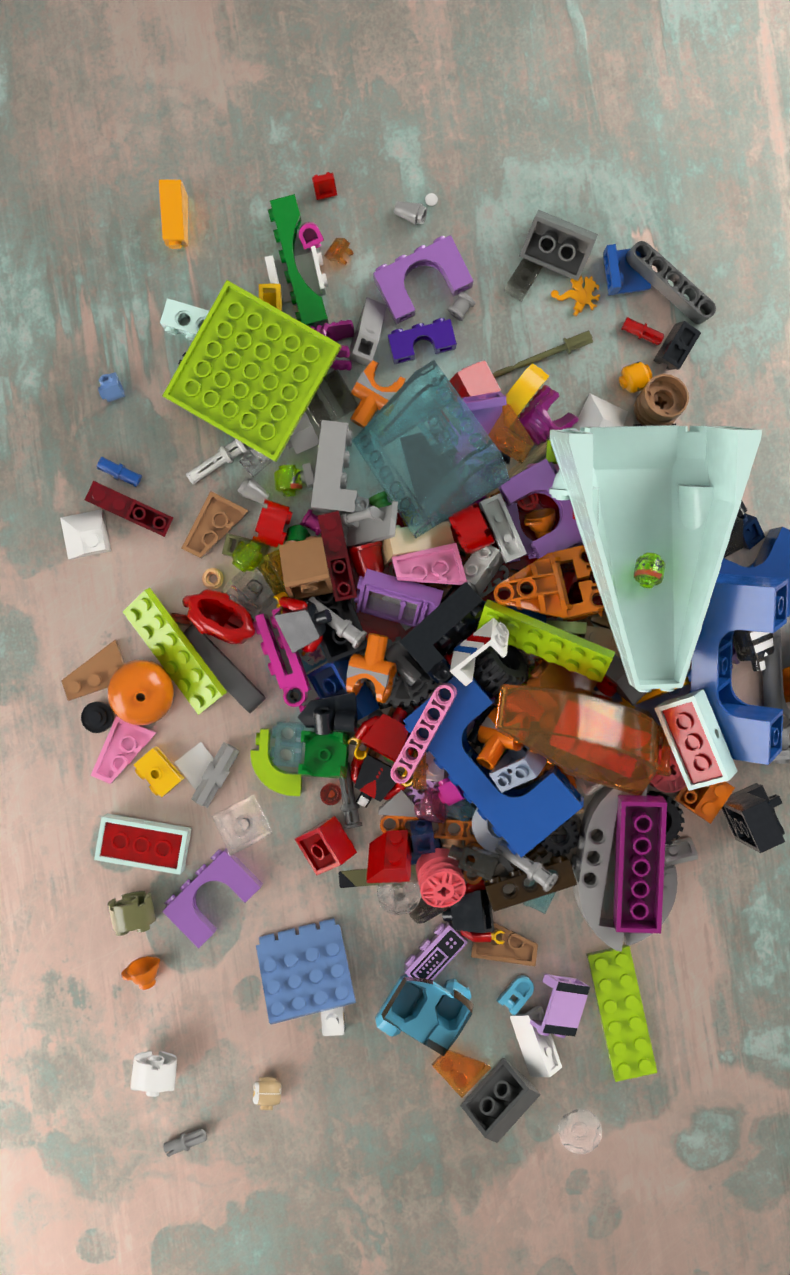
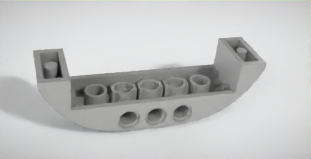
M632 772L629 776L626 774L620 776L615 781L609 782L606 787H602L594 795L583 815L578 835L579 840L575 844L577 846L576 854H573L571 858L577 885L573 886V892L582 916L603 942L614 950L621 952L625 932H616L613 919L601 918L600 915L617 815L618 795L646 796L649 776L641 772ZM597 829L596 834L591 836V832ZM590 851H594L592 856L587 857ZM590 872V875L584 878L585 874Z

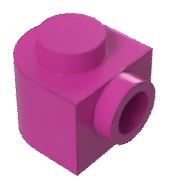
M305 222L301 225L299 239L304 250L309 248L312 251V246H315V248L320 247L324 238L319 227L313 222Z
M448 777L438 782V796L443 804L446 803L448 806H451L465 799L463 796L464 791L459 785L456 787Z

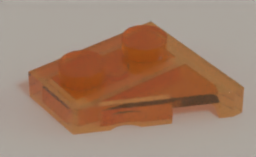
M509 404L506 405L485 439L486 442L521 464L534 445L533 440Z
M448 1050L445 1056L440 1055L431 1064L461 1098L491 1069L487 1063Z

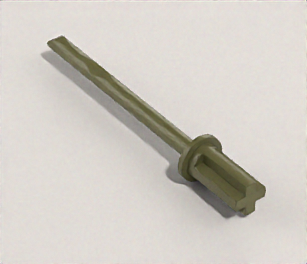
M588 330L568 339L563 338L564 344L522 360L514 366L502 368L492 374L494 378L500 377L513 371L515 368L525 367L564 350L571 354V351L593 343V337Z

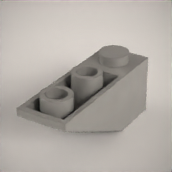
M366 297L349 348L350 356L348 359L365 366L373 361L381 334L386 310L385 304Z

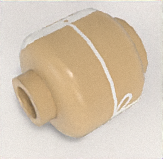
M259 1077V1081H256L253 1085V1103L260 1105V1110H273V1106L281 1102V1083L276 1081L274 1077Z

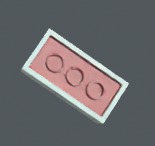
M704 689L666 700L654 708L688 791L728 781L738 772Z
M107 813L101 817L94 860L180 875L185 870L192 828Z

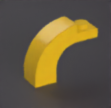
M533 363L524 371L506 394L507 405L502 406L504 434L549 377V375Z

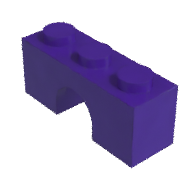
M439 318L434 320L432 324L424 325V323L413 325L412 329L404 331L401 328L391 331V334L388 335V343L394 365L415 360L413 347L421 340L430 342L435 354L455 350L457 343L451 319Z

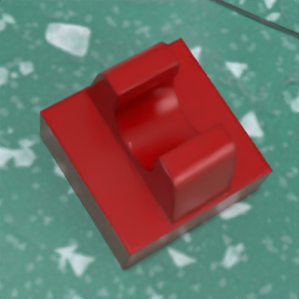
M326 172L324 175L318 176L317 174L312 177L317 200L338 196L333 173Z

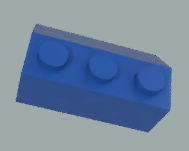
M350 659L331 664L326 663L307 674L319 698L347 693L346 681ZM364 681L363 686H361L359 693L356 695L358 720L380 708Z

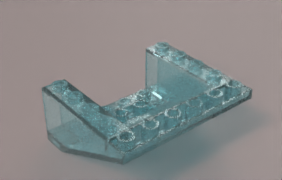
M435 360L415 371L352 440L391 502L398 501V513L415 539L448 519L453 513L469 506L510 480L501 452Z

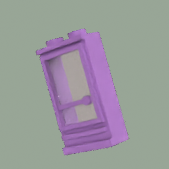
M367 569L365 576H360L357 585L359 590L356 592L357 597H355L354 602L358 603L356 608L358 613L361 610L363 613L415 627L440 605L443 590L411 581H397V578Z

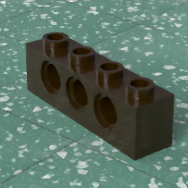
M556 855L551 857L549 862L543 863L544 869L547 871L554 870L558 875L556 883L548 892L543 890V886L536 881L530 887L525 886L524 881L527 878V874L520 868L509 871V875L500 877V875L489 877L488 881L484 882L493 912L577 885L568 857ZM506 884L514 885V890L511 893L503 892V887Z

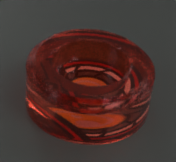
M170 614L176 624L190 626L191 621L187 615Z
M334 783L324 785L320 792L321 800L327 805L337 804L342 796L340 787Z

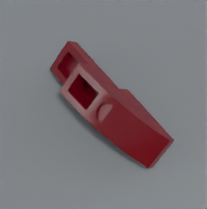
M96 481L92 482L84 499L165 537L173 520V517Z
M336 511L317 515L335 602L355 598L357 593L340 513Z

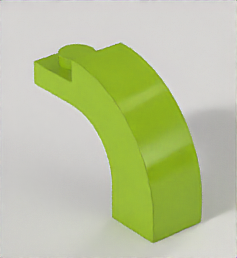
M261 728L260 733H256V745L259 746V749L250 750L251 763L257 777L274 792L288 796H301L303 776L299 775L298 772L281 770L273 763L270 756L271 728Z

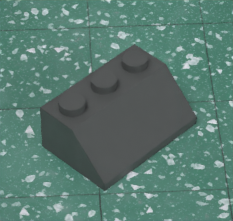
M538 210L519 257L579 281L598 234Z
M503 1058L460 1106L486 1139L498 1143L537 1100L540 1093L523 1074Z

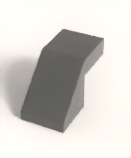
M615 654L605 677L616 685L617 693L634 706L647 692H638L629 684L621 658Z

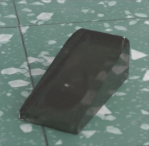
M523 258L508 281L504 292L522 302L543 266Z

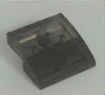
M333 370L324 377L307 408L321 429L322 420L336 421L356 409L358 403L339 371Z

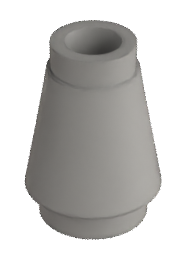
M397 201L394 214L415 225L423 224L427 216V207H424L422 203Z
M245 477L237 490L241 493V496L262 504L270 496V493L252 477L251 479Z

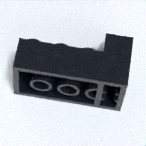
M465 582L399 641L437 684L439 682L442 684L447 683L454 677L450 672L451 665L443 656L452 653L462 639L465 640L471 636L473 629L479 624L485 602Z
M755 783L729 796L721 809L735 840L759 853H763L785 842L783 838L785 832L774 809L782 804L779 795L775 794L768 797L763 785Z

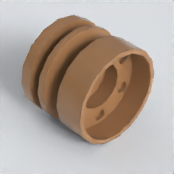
M669 374L653 377L635 400L634 414L637 421L642 426L672 425L688 405L689 392L686 385L679 378Z

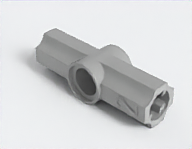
M223 742L213 762H210L204 772L203 780L192 797L193 801L206 808L209 807L217 790L222 787L230 772L229 769L238 756V749Z

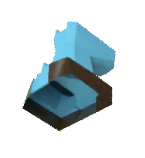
M408 975L400 976L375 1016L377 1028L391 1037L400 1034L402 1031L440 1055L445 1056L473 1013L474 1004L470 1001V989L458 983L456 979L447 980L442 987L430 979L414 978Z

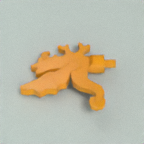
M580 276L579 281L570 280L574 290H568L563 295H559L557 290H553L551 296L559 301H564L568 298L576 300L577 302L573 308L575 310L574 316L581 313L586 304L590 306V310H594V307L596 308L597 305L593 304L591 300L598 301L600 294L593 296L592 292L595 291L594 288L599 290L600 286L593 281L592 276L590 279L588 277L584 278V288L582 287L583 279Z

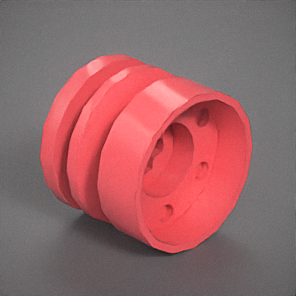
M655 745L643 754L640 761V772L649 776L648 784L665 793H675L686 787V783L669 745ZM666 765L672 769L671 773L664 769Z
M436 848L435 853L422 854L416 863V873L422 899L433 907L444 908L452 906L461 900L466 891L462 869L459 867V857L451 850ZM449 855L455 856V857H457V860L452 859V858H450V857H448V856H449Z

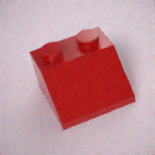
M336 816L319 823L295 838L296 843L316 876L342 865L357 853L352 841L348 838Z
M408 830L386 831L369 843L367 883L410 882L412 841Z

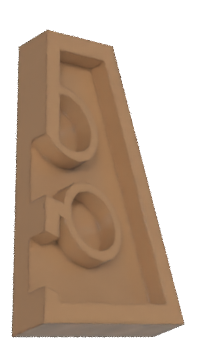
M210 491L181 549L202 559L250 511Z
M117 640L111 642L61 680L68 701L108 688L114 672L125 664Z
M493 922L494 931L491 934L496 930H502L505 934H497L496 940H504L503 944H497L494 940H491V942H472V958L536 966L538 944Z

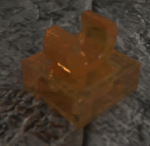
M335 238L324 256L330 261H338L339 264L346 265L347 261L343 259V254L346 253L352 256L354 253L348 248L351 243L345 238Z

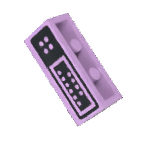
M447 921L445 924L440 923L434 930L435 935L430 940L428 938L425 939L419 946L421 950L416 955L412 954L407 958L404 963L406 965L404 972L409 977L434 980L468 943L467 938L462 936L460 931L454 930L450 921Z

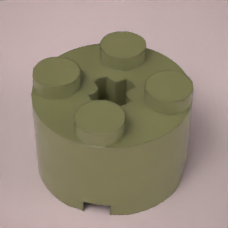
M145 891L131 892L121 895L122 899L116 901V898L108 902L111 923L116 936H122L134 930L145 932L150 929V924L156 920L150 892L147 895Z

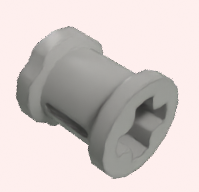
M460 292L459 298L447 310L457 320L463 321L465 313L470 307H474L476 303L468 294Z

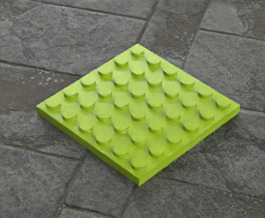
M226 280L162 396L277 462L342 346Z

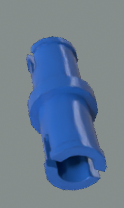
M101 457L96 469L114 476L113 479L117 481L120 479L134 487H137L141 481V474L125 468V465L121 463L118 465L105 457Z

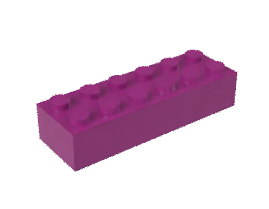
M618 795L613 924L616 932L661 934L667 802L663 796Z

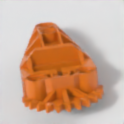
M583 545L547 553L499 583L494 590L495 602L505 607L514 606L517 610L521 611L526 609L543 615L563 618V621L567 620V622L582 620L597 614L602 617L605 610L603 605H595L592 601V598L600 596L597 584L589 580L590 575H593L590 563L583 561L581 558L583 554H586ZM573 562L577 580H584L578 583L582 602L573 605L569 604L560 567L561 564ZM525 585H529L533 588V592L525 595L520 589ZM503 590L511 594L506 600L498 597V594Z

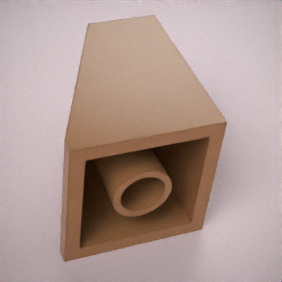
M310 536L298 542L287 541L284 545L279 546L284 585L289 598L301 600L333 593L322 536Z

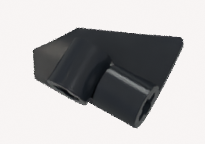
M354 692L311 700L298 715V719L306 728H314V732L318 735H328L334 731L355 733L358 723L356 695Z

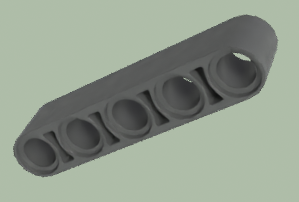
M639 241L627 252V263L691 321L701 324L715 314V303L647 242ZM635 251H638L642 258L638 257ZM652 265L657 268L658 272H655L652 269ZM668 280H671L674 286H671ZM684 294L688 295L689 301L686 300ZM700 308L705 311V315L701 313Z
M193 623L183 632L221 685L245 710L252 713L266 699L263 693L205 634H201Z

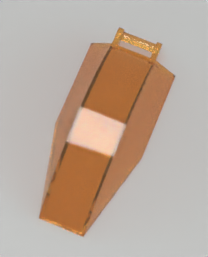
M501 685L495 730L516 743L526 745L530 748V752L542 755L546 758V762L551 765H558L567 775L633 795H642L655 774L662 776L671 775L672 769L669 768L671 747L663 728L656 723L649 711L580 687ZM660 737H662L663 739H662V751H661V764L659 765V764H658L659 741H660Z

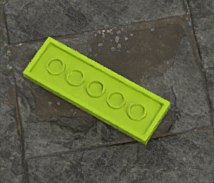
M151 588L144 590L122 611L198 715L227 693Z
M488 599L484 605L477 630L480 629L492 618H495L499 623H503L509 631L508 645H512L524 650L528 654L536 655L547 662L555 663L569 671L577 672L598 682H602L615 655V651Z
M623 945L622 952L609 948L587 953L615 1082L657 1073L630 946Z

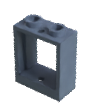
M540 733L529 738L520 751L507 749L489 775L502 793L537 778L553 754L554 749L544 734Z

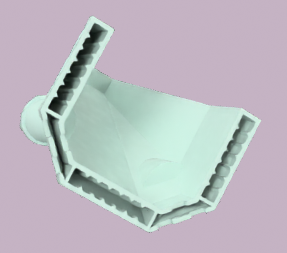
M660 425L581 427L580 431L576 428L550 430V442L559 470L554 478L552 487L549 488V494H551L552 498H556V500L571 501L576 523L628 682L638 692H651L652 689L671 692L675 688L683 687L761 441L762 430L734 426H690V431H688V426ZM648 557V560H647V559H646V560H642L641 563L639 564V561H640L642 558ZM657 557L662 561V568H659V571L656 566ZM637 563L639 564L637 570L651 569V571H658L656 573H661V578L658 579L652 575L634 576Z

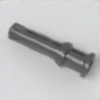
M348 762L347 786L349 793L346 791L345 779L339 778L343 801L340 810L343 811L345 821L343 829L363 826L359 820L358 808L360 806L355 801L350 762ZM350 812H352L353 821H351Z

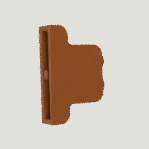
M541 658L542 662L540 665L535 667L530 673L531 677L527 681V689L545 708L546 712L541 720V725L546 733L551 736L566 701L568 700L582 706L598 681L591 680L584 675L569 671L565 667L547 662Z

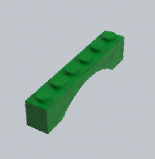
M295 194L270 200L272 208L268 209L271 222H275L277 229L273 230L276 243L281 242L283 249L279 250L281 262L286 263L288 268L287 271H284L287 284L292 283L293 291L290 292L292 304H297L299 312H295L296 319L309 327L313 326L315 328L317 325L329 324L322 297L305 283L295 263V241L302 223Z

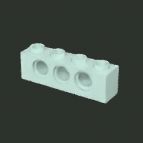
M167 298L160 324L165 329V332L171 335L180 333L186 335L185 338L193 341L209 311ZM190 318L188 325H180L182 319Z

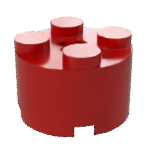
M265 499L264 504L268 506L267 509L262 507L255 532L259 534L258 537L253 536L252 540L277 548L278 544L283 545L286 533L282 531L285 524H290L293 512L289 511V506Z
M477 503L463 508L448 517L453 529H455L457 535H460L457 538L466 554L475 553L495 543Z

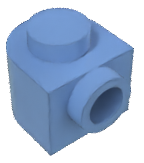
M116 372L104 374L99 378L101 387H98V391L103 400L106 399L108 402L125 397L123 387Z

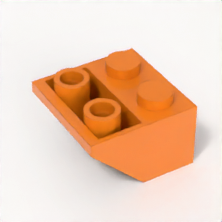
M726 781L688 791L686 786L677 793L674 799L711 824L735 787Z

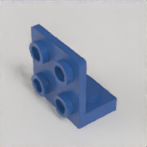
M616 244L607 245L603 252L608 296L650 290L651 284L626 261V254L630 249L617 250ZM635 251L636 255L642 258L641 254L638 251Z

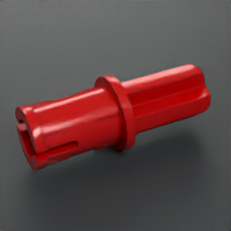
M626 317L621 330L637 336L639 340L642 338L656 345H660L664 339L663 333L648 327L647 323L642 324L629 317Z

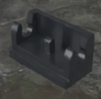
M686 321L676 323L653 361L658 364L664 363L668 365L666 367L668 370H679L701 332Z

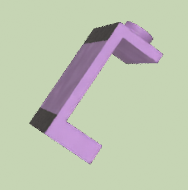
M545 974L542 982L553 988L543 1021L530 1020L529 1024L537 1028V1032L544 1036L554 1034L561 1038L566 1036L575 1037L590 986L577 978Z

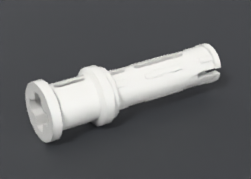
M235 439L225 447L221 446L218 449V453L190 472H187L186 476L194 485L226 462L228 464L232 463L234 458L243 452L247 453L248 450L245 445Z

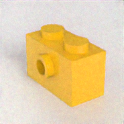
M157 746L153 747L134 764L136 774L141 779H146L150 784V790L156 796L160 795L161 798L185 779Z

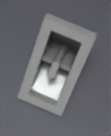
M401 790L379 807L378 815L422 817V811L406 795V792Z

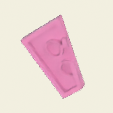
M457 543L392 557L397 581L463 585L467 582Z
M116 716L91 776L109 784L113 783L157 732L141 725L129 724Z

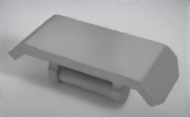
M392 501V505L382 508L371 506L366 510L340 516L347 549L395 537L398 501Z

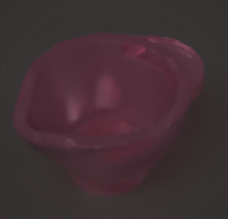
M428 787L425 789V796L414 805L415 814L418 819L444 824L446 821L445 804L441 802L438 792Z

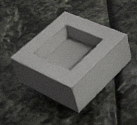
M311 463L302 464L303 470L299 471L301 472L302 484L306 483L308 488H312L314 485Z

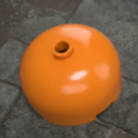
M132 660L123 664L114 672L108 686V700L113 712L121 720L133 725H148L160 720L169 711L174 698L173 682L169 674L161 665L148 660ZM142 693L145 695V698H136V696Z

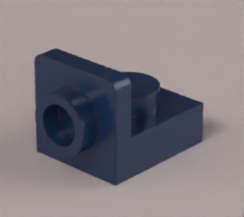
M744 513V515L735 520L732 530L737 532L744 548L750 550L765 538L757 517Z
M431 819L410 821L414 855L435 853Z

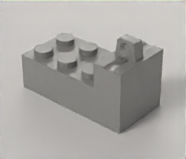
M322 420L311 501L313 512L331 513L339 511L340 515L366 510L369 507L368 498L358 496V492L355 490L346 489L348 476L344 471L345 467L349 468L350 463L347 447L352 446L353 439L352 430H349L348 423Z

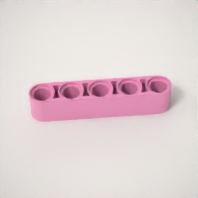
M443 683L432 694L391 769V778L396 783H405L414 774L456 698L457 690L453 684ZM442 688L450 691V699H443L441 697L440 690ZM431 708L439 710L440 717L438 719L430 716L429 710ZM419 728H426L429 732V737L422 738L419 735ZM413 747L417 749L418 757H411L408 753V748ZM398 767H404L407 770V776H400L397 771Z

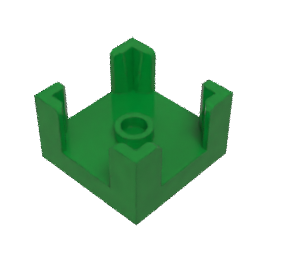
M301 731V742L305 743L304 764L299 763L298 774L305 777L347 779L349 756L347 741L350 739V736L344 732L318 735L313 731Z

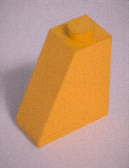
M159 180L163 241L171 249H181L182 246H188V194L181 180Z

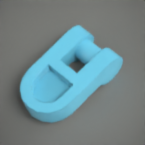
M524 975L517 976L507 989L500 994L497 1002L502 1006L508 1007V1011L516 1015L534 992L532 980ZM513 994L518 997L516 1001L510 999Z

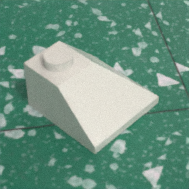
M589 394L578 416L579 420L573 428L580 431L581 427L623 426L628 411Z
M103 509L60 518L69 560L111 552Z

